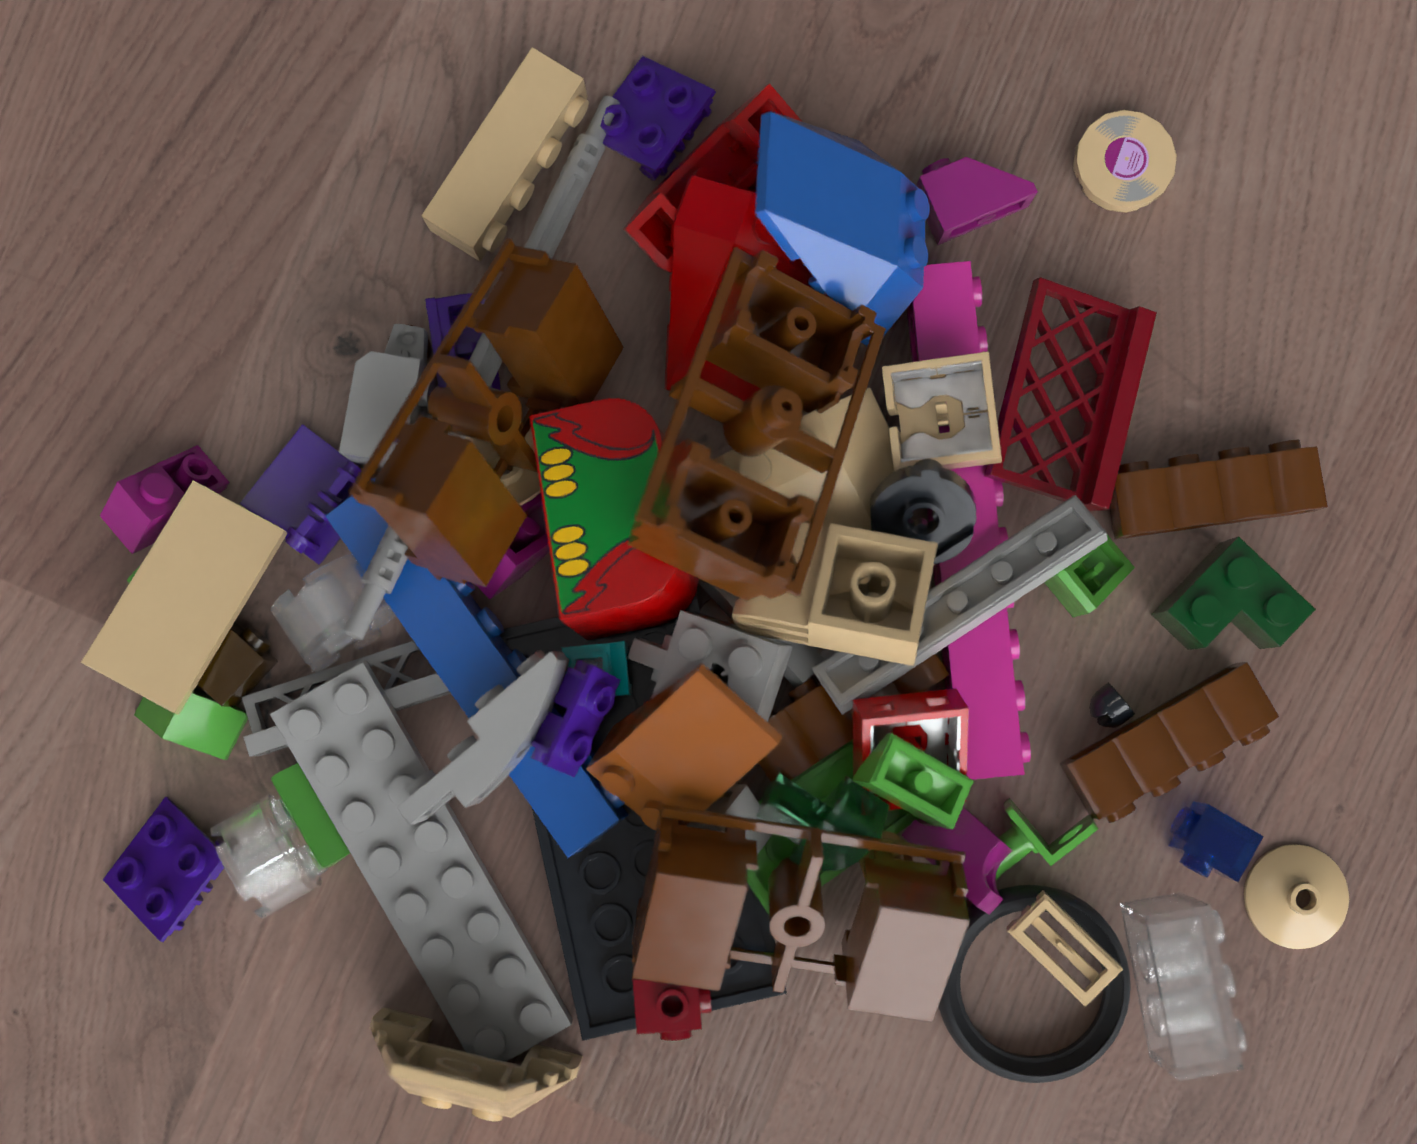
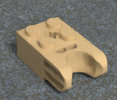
M802 523L789 560V562L795 564L793 575L810 524ZM830 523L829 528L822 527L800 596L797 597L787 592L773 599L762 595L748 601L738 598L735 602L732 620L741 630L755 635L914 666L938 543ZM868 592L877 593V594H879V597H877V598L867 597V596H868Z

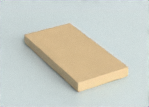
M193 480L81 663L179 715L288 533L284 529Z

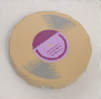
M1121 110L1105 114L1089 125L1075 148L1073 168L1076 178L1078 176L1079 182L1083 186L1082 191L1090 201L1106 210L1126 213L1151 204L1164 193L1174 176L1177 156L1172 138L1160 122L1141 112Z

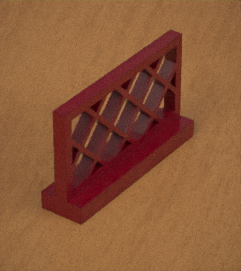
M1042 277L1033 280L997 422L1002 463L987 464L984 476L1062 502L1076 495L1089 512L1109 509L1157 312L1140 306L1128 309ZM1046 295L1058 299L1068 317V320L1052 329L1042 312ZM1077 306L1080 307V308H1083V309H1085V310L1082 311V312H1079ZM1092 313L1111 318L1107 337L1098 344H1095L1083 318ZM1072 325L1085 351L1067 361L1054 335ZM1037 330H1038L1040 336H1038L1037 338H1035L1036 332H1037ZM1044 342L1057 368L1038 378L1030 362L1032 348ZM1089 358L1097 378L1095 386L1083 393L1071 367ZM1060 374L1073 400L1055 410L1042 384ZM1026 379L1028 385L1023 387L1024 380ZM1032 391L1044 417L1026 427L1017 408L1020 397ZM1077 406L1085 422L1083 435L1071 442L1059 416ZM1048 423L1061 449L1042 459L1030 433ZM1012 428H1013L1014 431H1015V434L1011 436V432H1012ZM1020 440L1032 466L1020 473L1003 468L1008 446ZM1064 455L1073 470L1069 489L1056 486L1047 468L1049 464ZM1034 473H1037L1040 480L1029 476L1033 475Z

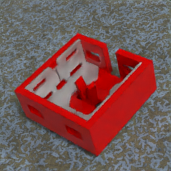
M957 688L854 699L853 778L859 767L887 733L894 734L967 776L969 708ZM914 737H920V743H917ZM853 781V792L863 813L902 809Z

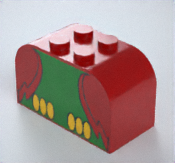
M618 398L596 400L529 416L560 620L588 641L659 626L678 617L680 611H685L692 602L698 588L699 578L628 545L632 534L630 531L633 523L636 521L637 510L664 439V434L655 420L638 404Z

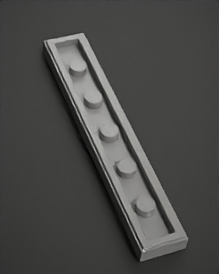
M1074 495L928 591L914 666L836 651L811 669L843 715L853 708L854 699L869 698L1108 540L1107 532L1079 498Z

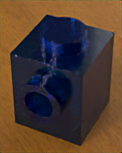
M1193 801L1190 808L1185 806L1175 817L1170 829L1174 837L1168 846L1182 853L1183 856L1179 863L1197 874L1208 878L1211 871L1223 878L1239 882L1264 836L1209 804Z

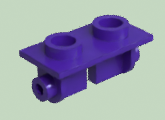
M579 659L574 668L568 667L553 701L568 709L563 718L551 712L548 713L535 739L531 743V746L535 747L531 758L547 767L575 778L580 765L585 762L590 754L592 740L604 715L609 712L614 703L615 692L621 680Z

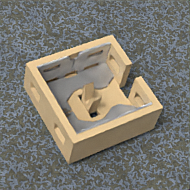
M989 351L882 366L887 411L890 416L899 415L901 432H899L897 427L889 428L894 472L907 466H914L923 459L936 460L945 469L1002 463ZM949 425L950 432L939 433V426Z

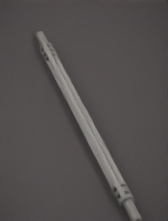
M603 96L586 133L578 135L525 248L546 251L550 259L553 258L605 151V146L602 142L606 133L600 125L606 108L614 104H620L615 98ZM607 113L604 116V123L607 126H610L614 114ZM482 333L470 361L488 387H490L500 368L502 359L486 335ZM450 432L448 433V434H452V435H456V436H459V437L466 438L465 436H462V435H458V434H454V433H450ZM388 526L370 561L367 571H365L361 581L365 586L343 629L344 633L359 640H363L384 595L392 593L395 583L408 559L404 554L409 547L390 526Z

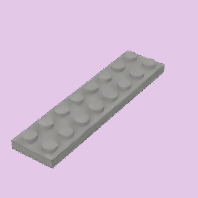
M367 660L270 713L466 1053L506 1062L572 1025L570 1013L449 803L447 802L427 820L409 825L397 809L401 803L410 797L406 788L418 777L429 771V768Z

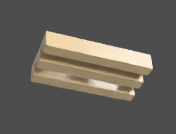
M1043 890L1036 897L1037 900L1031 906L1028 905L1021 912L1022 915L1006 927L1007 931L1086 1007L1123 968ZM1045 909L1106 967L1100 974L1039 916ZM1030 924L1091 981L1085 989L1025 931Z

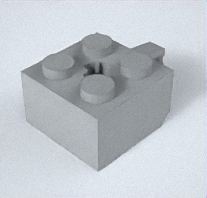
M394 324L384 353L370 351L355 362L339 453L361 468L367 463L427 367L428 333L424 328ZM435 376L406 423L414 424L419 416L432 418L428 411V400L431 392L436 387H439L437 386L438 380ZM393 442L376 471L381 470L397 443Z
M680 611L672 636L666 634L662 645L644 638H634L628 659L654 668L651 680L657 683L652 698L700 664L705 665L713 674L715 670H722L724 668L725 671L721 675L728 676L727 686L768 722L793 645L743 631L734 624L694 611Z

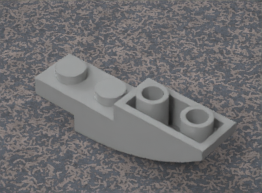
M542 650L536 652L517 668L516 671L520 677L506 689L502 685L492 688L475 703L479 711L467 722L480 739L476 740L474 736H470L463 740L447 754L451 761L450 764L438 774H435L433 770L427 771L406 788L410 797L401 803L397 809L409 825L427 820L454 796L458 798L465 808L479 804L505 780L528 752L549 712H552L555 704L553 701L565 677L569 659L563 652H549L547 655Z

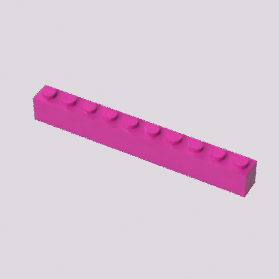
M971 261L924 266V287L907 307L912 362L987 352L985 326H977L976 307H981L982 285L979 276L972 277ZM949 425L939 426V433L950 432ZM987 465L949 469L961 476L973 491L976 504V522L973 527L974 534L968 546L955 557L933 565L935 586L1008 539L1006 527L998 526L997 507H1002L1004 501L1003 485L1000 481L984 476ZM927 508L928 522L933 520L932 509ZM1014 602L941 650L943 665L949 672V675L944 678L945 690L957 688L969 708L967 777L970 779L1025 775L1023 763H1028L1031 760L1028 734L1026 731L1020 732L1018 711L1025 710V692L1022 681L1015 680L1013 660L1019 659L1020 644L1017 630L1009 629L1007 611L1008 608L1014 607Z

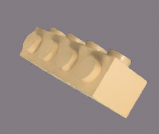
M532 47L421 215L429 230L480 262L487 251L494 252L506 235L507 226L505 223L514 209L522 210L530 200L535 187L532 182L541 168L548 169L556 160L562 146L559 140L569 125L573 128L576 127L584 117L589 105V101L586 100L588 97L584 78Z

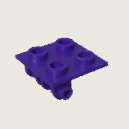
M642 56L612 96L620 104L608 106L605 110L604 116L607 113H613L614 118L610 126H607L604 123L603 116L600 126L605 131L606 136L602 143L604 146L641 164L639 170L647 178L655 181L659 175L665 176L667 174V168L676 157L673 151L675 150L680 153L684 151L685 145L682 142V138L691 141L694 137L693 132L702 120L711 114L710 105L713 102L712 97L716 91Z
M302 424L239 504L284 529L288 533L285 537V542L299 553H304L320 565L341 539L326 518V515L352 496L349 491L362 469Z
M165 797L103 878V881L160 942H164L168 936H171L174 930H182L185 926L184 921L195 906L200 905L204 900L200 894L201 891L209 893L213 888L210 879L216 880L225 867H229L232 863L229 857L234 850L222 840L217 839L214 843L168 797Z

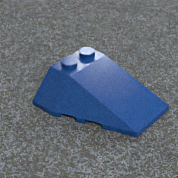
M774 112L762 114L755 213L791 261L796 259L803 261L814 276L808 282L812 289L821 294L826 293L830 299L850 310H854L862 304L877 312L874 323L885 328L884 337L924 287V266L928 263V249L925 243V220L929 217L930 213L926 194L898 169L857 139ZM871 335L862 340L861 343L868 346Z

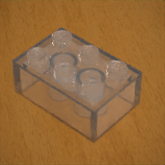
M1181 892L1120 903L1150 1058L1178 1081L1243 1070L1240 1052L1246 1050V1038L1238 1018H1233L1229 997L1235 996V983L1229 966L1222 963L1219 943L1224 942L1225 934L1219 913L1216 910H1212L1211 904Z

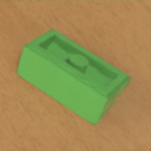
M887 733L859 767L852 781L931 825L953 829L974 780L894 734Z
M298 763L271 777L273 785L322 869L335 865L351 854Z

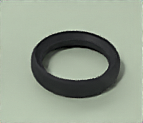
M1017 885L997 890L1003 901L990 915L974 904L967 908L969 923L938 1005L943 1022L956 1044L967 1056L984 1069L998 1076L1025 1083H1047L1073 1076L1096 1062L1109 1049L1123 1026L1128 1011L1131 988L1130 972L1123 947L1106 920L1089 904L1068 892L1039 885ZM1044 890L1122 966L1123 970L1103 989L1098 1013L1090 1027L1080 1038L1059 1051L1039 1056L1014 1054L993 1045L975 1029L962 1001L960 980L966 953L979 933L995 920L1014 912L1023 911L1028 905L1031 906L1037 900L1036 897ZM1101 963L1103 971L1106 967Z

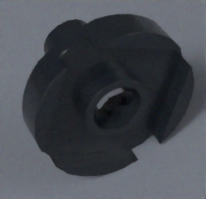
M920 460L914 466H907L891 473L872 493L870 498L871 531L938 543L934 564L945 562L961 553L972 539L974 534L973 527L976 522L975 496L967 482L957 473L943 468L936 460ZM915 509H932L933 520L930 522L923 518L914 521L911 517L914 515Z

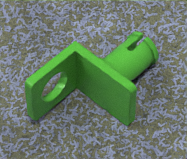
M1010 798L1003 802L1004 809L1012 819L1010 821L1012 827L998 838L1011 848L1012 851L999 865L995 879H999L1004 872L1031 851L1035 854L1040 853L1047 863L1052 866L1098 830L1095 820L1090 814L1048 845Z

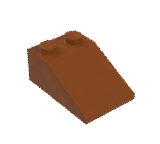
M700 664L615 724L586 770L598 779L609 793L616 795L636 812L648 827L656 830L659 811L662 810L663 805L705 811L780 743L783 736L705 665ZM678 820V825L685 826L691 821Z

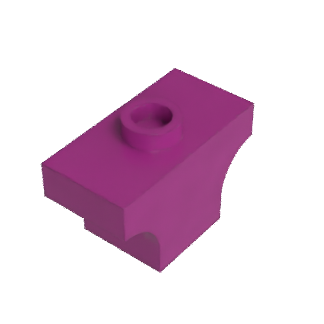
M962 807L953 829L926 826L914 820L902 833L901 836L912 844L965 852L963 868L968 888L966 897L976 907L990 915L1003 901L996 888L995 876L999 865L1011 853L1012 849L965 807ZM926 858L931 864L936 865L935 859Z

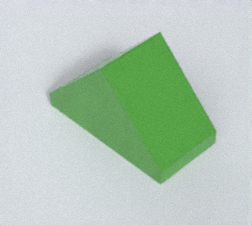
M1108 535L1106 542L1044 582L1072 617L1089 614L1095 610L1135 568Z
M197 687L193 690L179 715L145 697L142 698L134 714L135 717L162 739L223 760H228L248 720L246 711L238 707H221L210 695Z

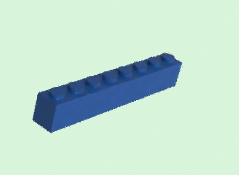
M350 496L328 513L326 518L362 569L367 571L370 561L389 525L374 507L358 503L353 496ZM407 559L392 593L385 594L383 598L470 719L479 711L475 703L484 694L498 685H502L506 689L520 677L516 670L527 658L518 649L511 651L500 636L505 631L504 627L489 608L484 607L481 610L470 594L475 590L471 582L467 581L466 584H462L443 577L441 580H437L427 568L414 565ZM555 703L551 713L563 718L565 713L562 707ZM533 746L530 747L520 763L509 774L568 858L583 850L629 815L622 806L625 803L616 795L609 793L602 786L601 782L586 770L595 755L592 749L585 762L580 765L575 778L547 767L531 758L535 749Z

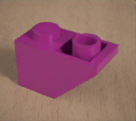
M196 445L117 481L100 517L131 554H134L155 543L193 480L218 494L224 491L230 482L203 450Z

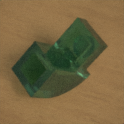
M779 773L768 785L756 817L765 821L880 839L890 805L847 776L822 802ZM785 836L795 843L789 860L799 865L807 839ZM822 842L823 861L820 871H836L847 868L858 862L870 849Z

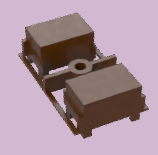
M511 238L505 240L349 491L358 503L374 507L409 547L404 555L411 563L427 568L437 580H441L443 577L462 584H466L468 581L484 587L488 585L527 517V514L501 481V477L508 465L538 472L535 453L524 439L531 428L529 416L539 414L540 411L548 412L560 409V407L566 408L592 402L624 348L576 263L550 259L546 251L516 246ZM502 271V275L495 284L494 288L492 289L484 304L480 303L485 294L487 293L488 289L492 285L493 281L497 277L498 273ZM465 326L474 328L476 332L486 335L513 376L507 383L511 392L488 387L470 360L448 356ZM438 372L447 386L436 387L431 392L428 400V411L432 417L438 418V420L419 416L414 424L406 423ZM517 396L527 398L528 401L525 405L527 408H530L522 422V407ZM448 433L490 443L500 457L494 470L471 439ZM393 442L397 443L375 480H371Z
M734 247L688 373L675 383L668 396L678 401L637 510L636 521L632 525L630 531L632 534L628 545L746 601L760 595L773 599L787 592L798 597L802 592L885 328L874 323L877 312L861 304L854 310H850L775 269L778 258L766 251L761 250L753 257ZM871 335L859 371L852 366L860 342ZM705 360L761 389L743 401L700 379L699 376ZM855 383L835 448L799 430L802 422V410L807 413H811L816 409L820 414L838 404L841 394L852 388ZM688 407L723 423L724 436L727 443L740 455L756 457L770 449H774L822 474L827 472L816 507L815 501L801 494L789 498L710 459L711 449L695 441L692 442V440L687 438L675 446ZM812 516L793 575L795 564L789 562L798 532L801 524L810 520Z
M663 805L657 819L656 838L642 898H639L636 911V925L632 938V978L719 991L725 968L730 969L731 959L772 965V986L774 992H784L790 968L834 974L835 984L846 986L849 1010L933 1022L969 923L965 901L968 888L963 868L965 852ZM678 820L725 827V832L678 825ZM746 830L807 839L802 857L791 856L783 859L778 867L772 871L768 879L770 931L777 940L774 953L731 947L747 890V869L757 870L758 867L757 841L746 839ZM822 842L871 849L869 857H864L863 860L866 884L851 930H845L841 942L843 955L834 954L833 962L794 956L797 947L807 946L816 942L822 936L825 929L822 886L819 875L823 861ZM892 853L935 859L936 865L895 859Z

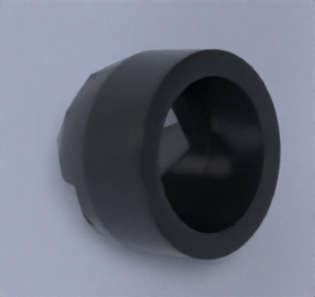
M1109 682L1096 691L1090 700V715L1098 718L1097 723L1103 727H1118L1135 715L1132 708Z

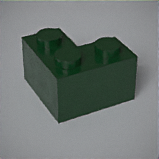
M1238 536L1220 542L1151 615L1187 650L1206 648L1230 622L1259 649L1281 647L1316 609Z

